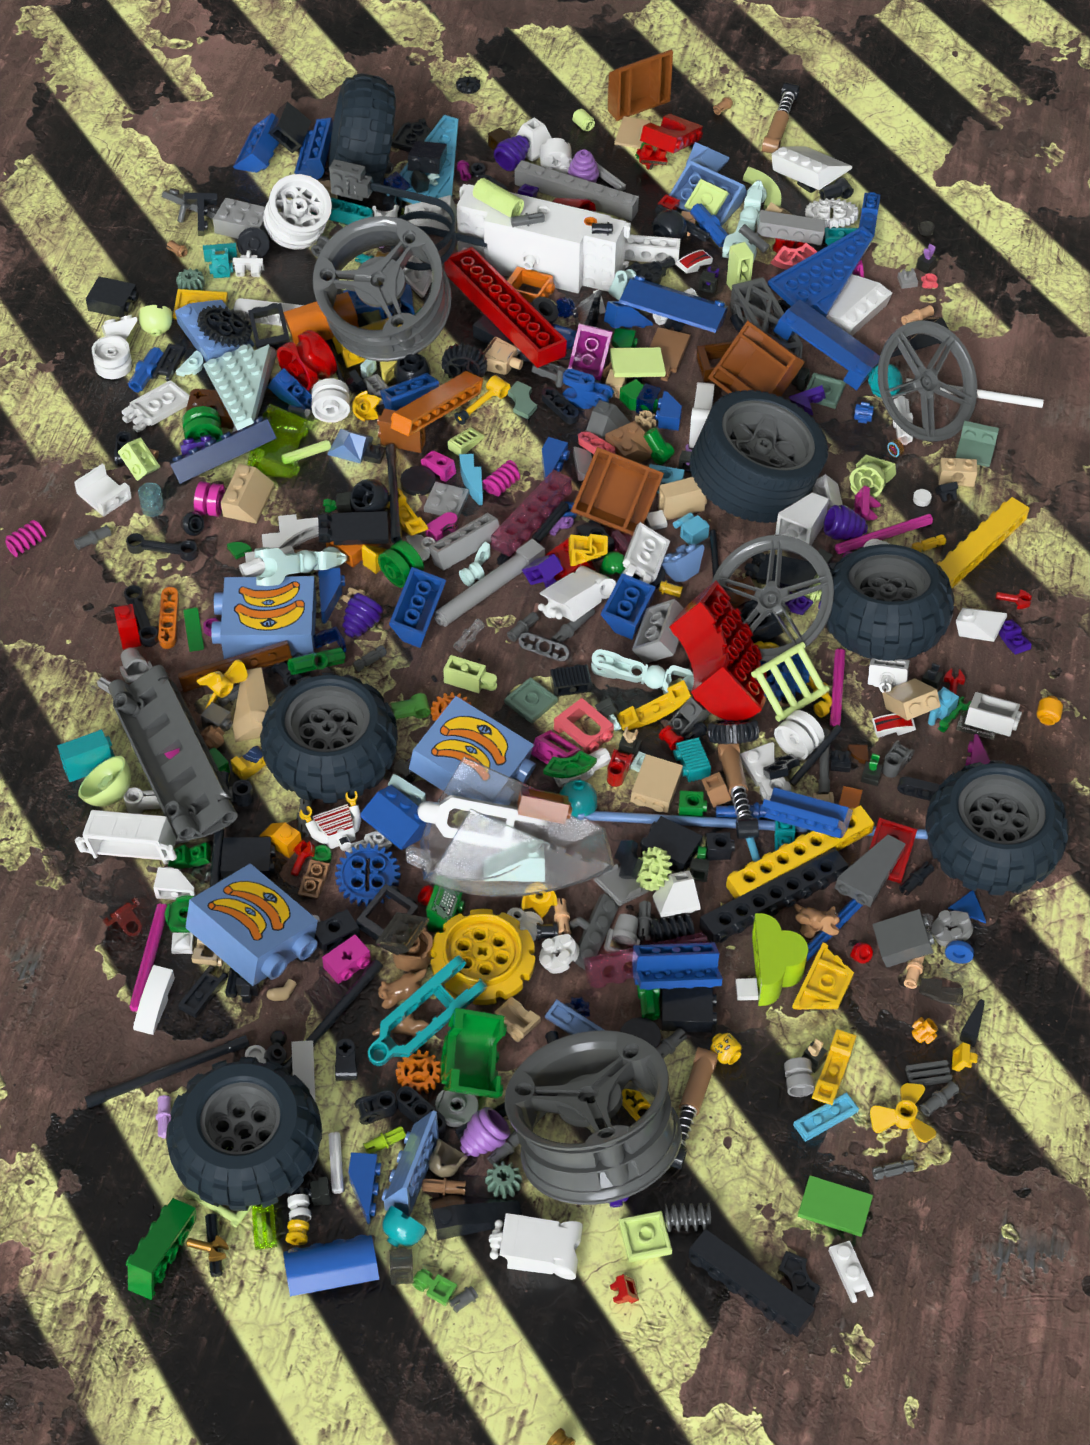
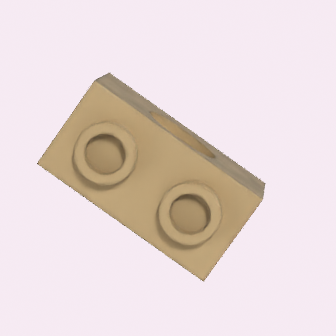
M941 458L938 470L939 485L957 482L958 486L974 487L977 477V459Z

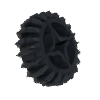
M461 342L460 345L455 343L454 346H449L441 360L442 369H444V374H448V378H455L465 371L479 377H484L488 367L485 353L481 352L480 348L476 349L475 345L469 346V343L464 345Z
M755 719L740 721L716 720L709 723L707 729L709 741L715 744L751 742L758 739L760 733L758 721Z

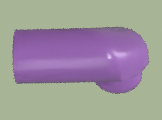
M570 516L561 517L549 533L555 536L559 530L572 527L574 519Z

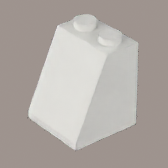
M812 492L779 512L775 535L795 537L812 545L824 526L829 499Z

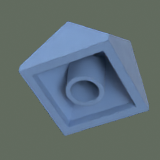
M695 142L686 165L690 160L718 173L729 161L730 157Z
M340 429L331 449L328 451V455L361 464L369 442L373 441V437Z

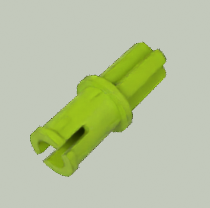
M399 1126L385 1134L380 1133V1136L363 1143V1146L367 1149V1154H373L385 1147L388 1149L390 1145L404 1139L406 1133L403 1127Z

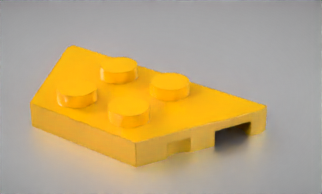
M822 943L793 1003L792 1008L795 1010L838 1009L851 983L854 972L843 964L838 955H833L826 943Z

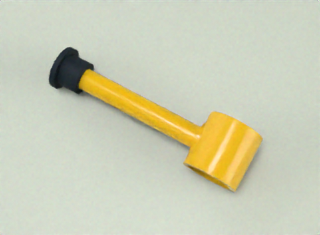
M497 375L492 376L486 385L488 391L466 410L455 413L456 421L464 425L469 415L492 396H497L500 399L506 397L510 384Z

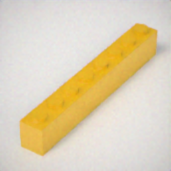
M1013 497L1007 502L1004 501L996 512L993 511L986 521L980 523L978 529L971 531L966 540L960 541L954 551L948 552L945 559L937 563L948 576L952 589L1027 520L1028 506Z

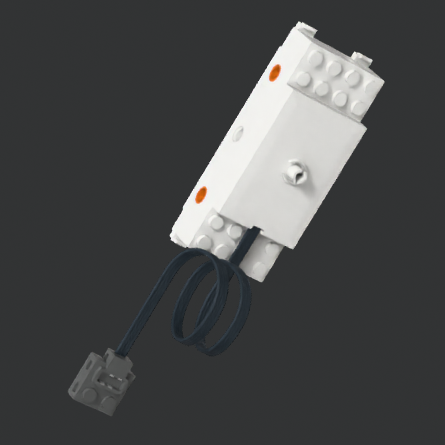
M334 159L329 167L332 194L362 201L364 198H369L372 191H377L436 205L447 211L452 219V223L443 215L429 211H413L398 217L406 221L412 219H431L441 222L449 228V231L434 227L418 226L426 234L444 237L443 240L435 244L438 251L444 248L452 239L450 247L440 257L442 264L451 256L455 243L458 241V252L473 247L501 275L510 277L518 266L553 276L555 288L579 293L582 285L609 292L616 272L620 270L625 271V268L629 266V262L624 261L625 237L630 238L631 223L611 218L609 215L512 193L524 201V208L520 215L543 212L545 216V221L542 223L512 228L510 217L473 196L474 185L463 184L459 190L460 200L457 204L458 233H455L454 212L443 200L373 183L372 177L365 175V166ZM607 222H610V224H613V234H609V236L607 234H592V223L607 224ZM408 261L405 268L425 271L431 270V264Z

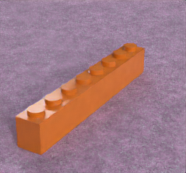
M468 371L463 372L395 411L391 416V429L407 436L414 434L481 393L483 378Z

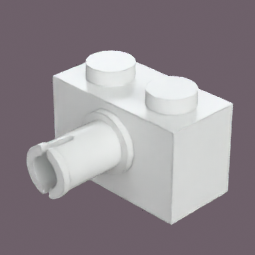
M872 658L869 666L868 684L879 687L882 693L885 689L886 692H890L892 687L908 681L910 660L882 661Z

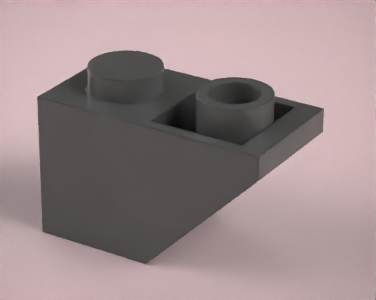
M690 697L667 725H671L673 731L678 736L683 737L694 728L695 723H703L711 713L700 702H697L694 697Z

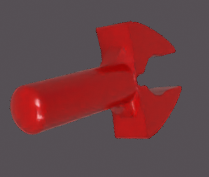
M1020 589L1017 595L996 593V599L1015 602L1017 609L1030 607L1032 596L1024 590Z
M950 669L945 674L943 682L950 683L949 690L957 695L958 684L964 685L965 677L959 669L958 677L954 679L952 669Z
M302 840L293 850L298 855L291 871L293 876L299 875L303 863L308 856L314 857L315 855L314 844L310 841L307 844Z

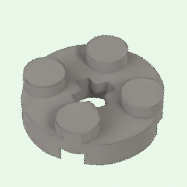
M944 910L939 913L938 918L933 922L931 932L937 943L946 947L949 942L954 940H968L972 935L973 925L968 913Z
M442 1090L436 1098L435 1107L445 1117L446 1125L460 1127L469 1122L472 1115L478 1111V1100L475 1095ZM459 1102L462 1108L455 1110L451 1105H456Z

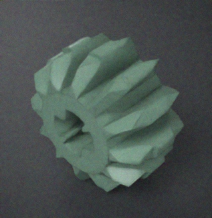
M184 269L183 272H179L176 279L178 289L203 291V287H205L204 276L198 269Z
M504 1161L501 1162V1166L494 1163L493 1169L487 1170V1177L485 1178V1184L488 1185L487 1190L494 1192L495 1198L500 1194L503 1199H506L507 1194L514 1197L515 1191L521 1189L522 1176L519 1175V1168H514L512 1162L508 1166L505 1165Z

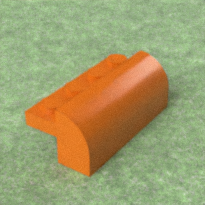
M345 292L336 295L333 309L346 322L359 328L358 317L349 293ZM317 301L283 312L292 342L296 345L299 342L298 335L306 330L316 332L325 341L334 337L327 318L321 311Z

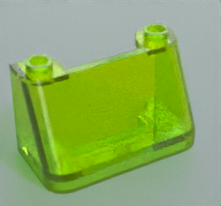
M269 404L262 417H267L276 439L251 450L247 465L256 467L266 476L292 478L297 476L300 466H298V462L295 460L292 463L284 464L281 456L298 450L301 438H305L309 428L306 427L308 420Z

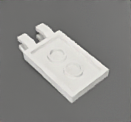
M170 380L131 401L130 406L122 410L124 415L122 420L126 423L133 421L135 424L133 429L138 433L144 430L147 425L152 426L185 408L189 395Z
M640 522L635 528L622 562L625 567L623 574L632 577L635 573L641 577L640 581L648 584L653 582L657 578L670 541Z

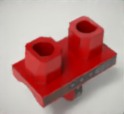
M644 144L642 149H637L636 153L639 155V161L646 165V169L651 170L653 165H667V151L660 148L653 150V147L648 144Z

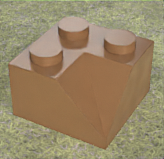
M636 421L605 434V441L615 447V454L637 463L652 458V450L643 437L645 431Z

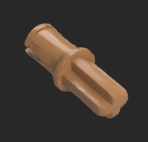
M425 1178L422 1181L423 1192L443 1193L444 1196L445 1193L465 1195V1189L456 1187H465L466 1181L446 1180V1178L444 1180Z

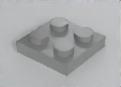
M435 482L424 505V512L440 516L444 513L452 512L459 518L469 496V489Z

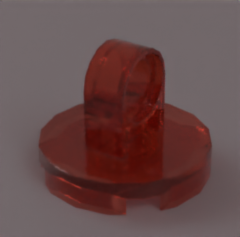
M137 897L132 899V905L127 902L110 914L112 919L108 920L107 917L102 921L106 927L117 921L124 933L129 936L138 935L142 926L132 911L141 904ZM130 921H135L138 924V930L134 933H130L126 929V925Z

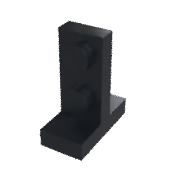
M184 193V204H195L198 207V236H204V231H208V221H204V215H207V205H217V193Z

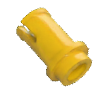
M667 580L665 582L661 581L659 592H662L663 595L666 593L680 598L682 586L667 583Z

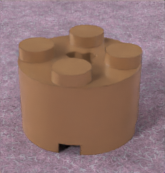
M417 924L405 925L401 930L393 934L391 946L395 966L407 972H418L427 969L431 959H433L431 957L433 946L431 934L423 926Z

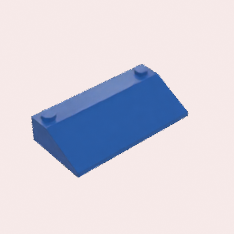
M639 275L630 278L619 300L621 304L714 333L723 326L728 306L723 301L715 300L714 302L646 281L645 277Z
M802 300L797 301L782 315L773 332L786 341L795 332L846 368L848 373L843 381L855 390L859 389L873 368L879 364L880 356Z

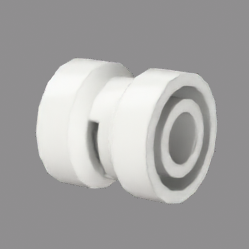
M305 1194L290 1196L287 1199L288 1208L291 1209L289 1220L310 1221L311 1211L308 1209L310 1205L309 1196Z

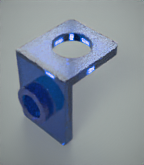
M397 171L385 178L383 184L402 190H407L411 186Z
M645 384L636 400V413L639 414L640 411H643L640 405H645L653 414V405L661 388Z
M336 626L323 630L313 636L315 648L337 641L342 650L346 652L345 640Z

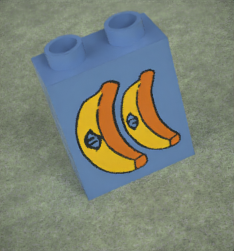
M286 576L280 585L258 586L256 585V577H225L224 591L214 593L215 615H222L221 621H213L211 629L212 643L222 644L224 659L286 640L292 657L297 653L301 656L314 653L317 603L314 576Z
M455 696L413 749L409 770L449 795L509 805L516 793L515 790L510 788L516 779L525 783L536 767V763L529 760L534 744ZM479 813L480 815L484 816L485 818H488V816H489V815H487V814Z
M248 864L189 900L185 928L252 986L267 977L271 980L276 979L284 972L288 963L296 958L300 960L307 959L317 947V941L314 938L318 920L252 864Z

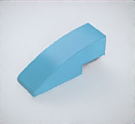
M459 454L460 473L466 489H469V494L477 504L483 505L481 467H474L473 454Z

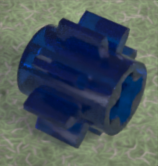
M563 297L556 301L559 317L564 316V318L573 315L574 312L572 310L575 309V304L572 299Z
M571 997L570 1004L565 1003L566 1006L580 1015L590 1017V1003L585 1002L582 997Z

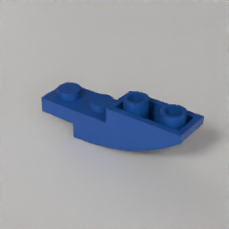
M869 192L864 193L859 228L863 226L874 235L880 194Z

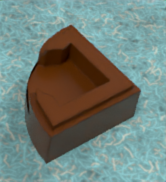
M848 745L847 749L851 752V756L857 759L859 763L865 764L866 761L869 762L868 745Z

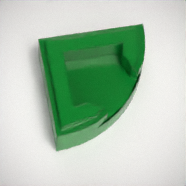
M242 542L227 544V549L236 560L245 556V553L252 552V548Z

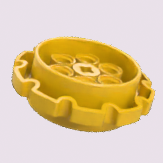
M475 909L470 911L469 916L458 914L443 924V933L438 932L434 936L431 949V957L434 958L431 959L433 976L458 955L466 962L464 967H470L467 969L462 968L444 985L445 990L455 999L466 989L469 990L481 978L488 987L473 1001V1004H495L498 997L507 1000L523 989V980H530L535 968V956L531 955L535 953L533 939L528 930H520V921L504 912H501L500 915H494L491 909Z

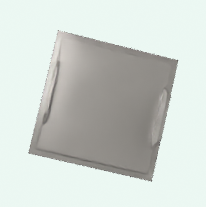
M618 864L607 868L604 874L594 878V881L619 906L649 892L645 888L640 887V883L636 882L637 878L623 879L619 877L621 866L618 867Z

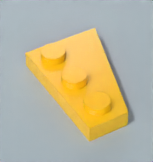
M178 289L173 319L177 320L175 310L189 303L222 300L227 306L228 292Z

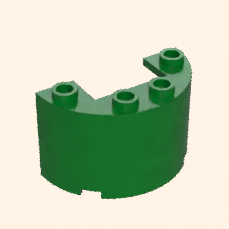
M455 1008L448 1023V1027H451V1029L445 1035L441 1056V1083L446 1084L443 1088L445 1091L494 1099L502 1096L503 1084H501V1076H498V1071H495L499 1060L497 1043L505 1036L507 1025L504 1024L505 1016Z

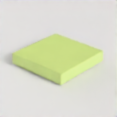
M700 179L684 207L691 210L697 203H702L711 215L716 216L729 193Z
M662 1211L619 1219V1226L629 1263L672 1254Z

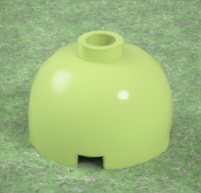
M157 305L145 306L138 313L141 328L152 336H160L168 331L172 325V311L163 306V309L157 308Z
M866 462L860 464L852 471L849 477L851 490L857 494L863 486H867L870 488V495L876 498L880 495L886 484L884 471L875 463Z

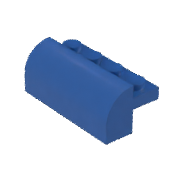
M332 118L316 119L314 130L307 132L300 150L295 174L311 176L316 180L323 176L330 151L333 128Z
M775 787L773 788L770 800L764 799L762 807L767 810L765 818L837 838H842L846 833L853 810L849 807Z
M715 942L634 945L632 966L635 985H639L640 989L645 990L722 986L723 979L718 969L719 951Z
M358 1235L347 1240L337 1239L326 1244L315 1243L305 1248L294 1247L283 1252L290 1297L379 1280L371 1235Z

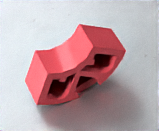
M807 243L797 249L783 246L770 263L778 268L787 270L818 251Z

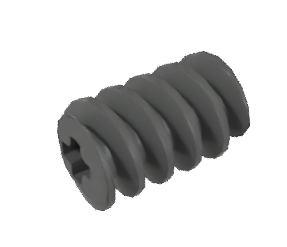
M675 1203L671 1204L669 1210L665 1204V1224L668 1232H671L673 1225H675L677 1232H680L682 1225H684L686 1231H689L690 1225H693L695 1231H698L699 1225H702L703 1230H707L708 1225L711 1224L710 1203H706L705 1209L702 1203H698L696 1209L693 1203H689L687 1209L684 1203H680L678 1210Z

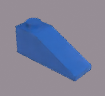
M340 568L318 570L322 624L327 623L342 595V586H345V576L341 575Z

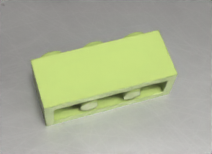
M745 242L730 246L726 284L731 291L733 284L750 281L752 277L754 254Z

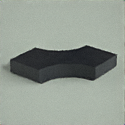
M793 754L774 758L775 762L773 764L763 767V773L769 780L789 776L788 771L790 769L800 766L799 759Z
M621 840L614 859L620 862L619 877L623 879H636L643 863L637 857L638 843L633 840Z
M786 1251L778 1273L788 1280L793 1293L813 1306L820 1286L814 1283L807 1274V1259Z

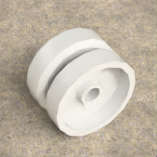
M114 335L105 336L93 344L92 356L98 375L107 379H118L131 371L132 359L129 343L124 338Z
M329 378L314 384L312 388V413L317 419L330 423L341 421L348 416L350 412V394L346 383L338 379Z
M801 710L792 712L774 732L775 739L780 748L786 754H793L799 760H804L813 752V749L817 748L824 740L823 729L817 720Z

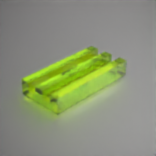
M274 1204L265 1208L262 1205L260 1207H256V1205L251 1206L255 1250L277 1247ZM266 1212H270L272 1242L268 1243ZM257 1213H261L262 1244H259Z

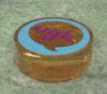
M893 439L888 442L887 450L891 456L897 458L904 453V446L899 440Z

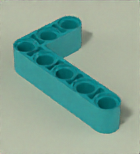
M331 198L332 209L328 220L349 225L360 219L373 217L372 210L368 207Z

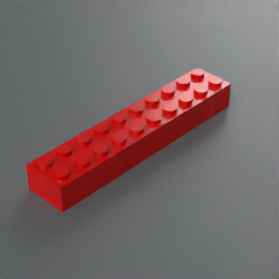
M473 247L452 254L444 262V271L447 277L537 368L566 356L567 340Z

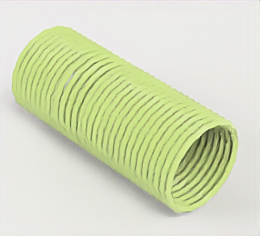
M481 178L473 188V196L506 216L511 218V216H519L524 208L523 199L491 181Z

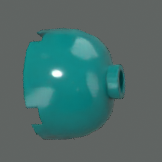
M574 780L566 783L561 789L560 794L568 796L571 803L572 817H578V814H584V817L589 816L597 809V792L590 783Z
M390 1206L383 1219L382 1228L389 1237L387 1242L396 1248L399 1245L405 1247L415 1245L427 1231L422 1224L403 1214L402 1211L393 1206Z

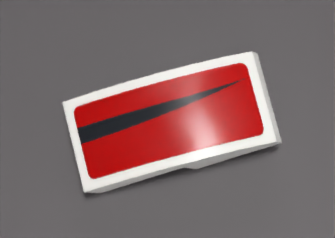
M698 250L678 260L676 265L685 273L698 272L700 266L711 264L713 258L704 250Z
M888 714L872 719L878 738L894 732L899 736L916 730L913 718L906 720L896 714Z

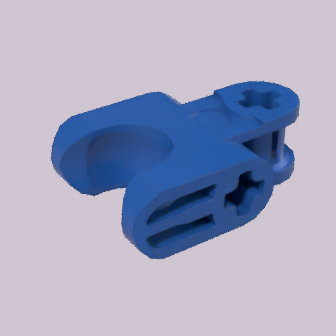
M567 369L563 373L564 384L571 388H567L562 395L575 407L590 409L593 406L595 407L599 400L609 403L608 399H611L614 395V390L609 385L595 382V378L591 374L574 369Z

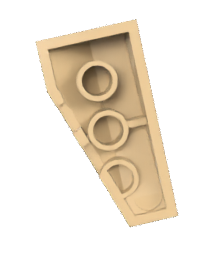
M262 668L246 670L248 677L245 681L240 682L232 723L235 742L260 738L262 722L269 707Z

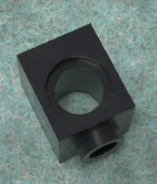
M730 832L706 833L705 847H707V860H731V853L735 852V842L731 840Z

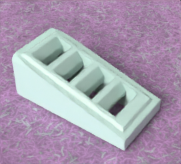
M393 774L388 786L393 785L418 806L426 801V794L398 775Z

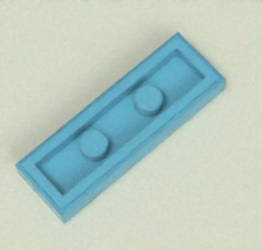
M846 1092L837 1097L833 1105L825 1104L794 1121L793 1126L806 1142L858 1113L859 1108Z

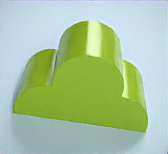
M755 913L752 942L758 988V1006H766L774 1003L780 997L782 987H791L801 981L806 966L808 945L800 934L788 930L781 931L778 921L772 916Z

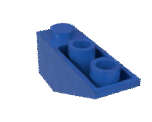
M619 301L607 302L604 321L610 324V327L618 329L620 326L626 328L653 326L650 320L632 307L621 304Z
M283 368L267 387L282 401L290 405L312 410V395Z
M551 437L547 438L542 447V468L546 491L549 490L551 485H554L557 473L562 471L563 462L568 460L570 454L567 442Z
M351 1152L348 1171L349 1181L367 1224H371V1216L376 1215V1203H373L374 1196H378L379 1183H376V1177L381 1175L382 1164L378 1163L377 1154Z

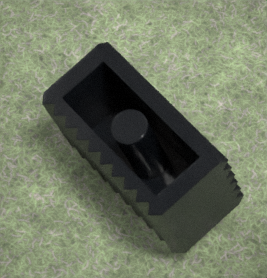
M577 664L566 668L557 667L550 670V682L553 694L556 697L591 692L592 682L587 664Z

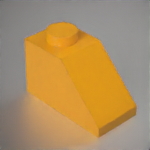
M285 822L272 823L259 836L271 837L272 845H276V850L287 858H290L295 853L293 851L294 848L301 842L300 832Z

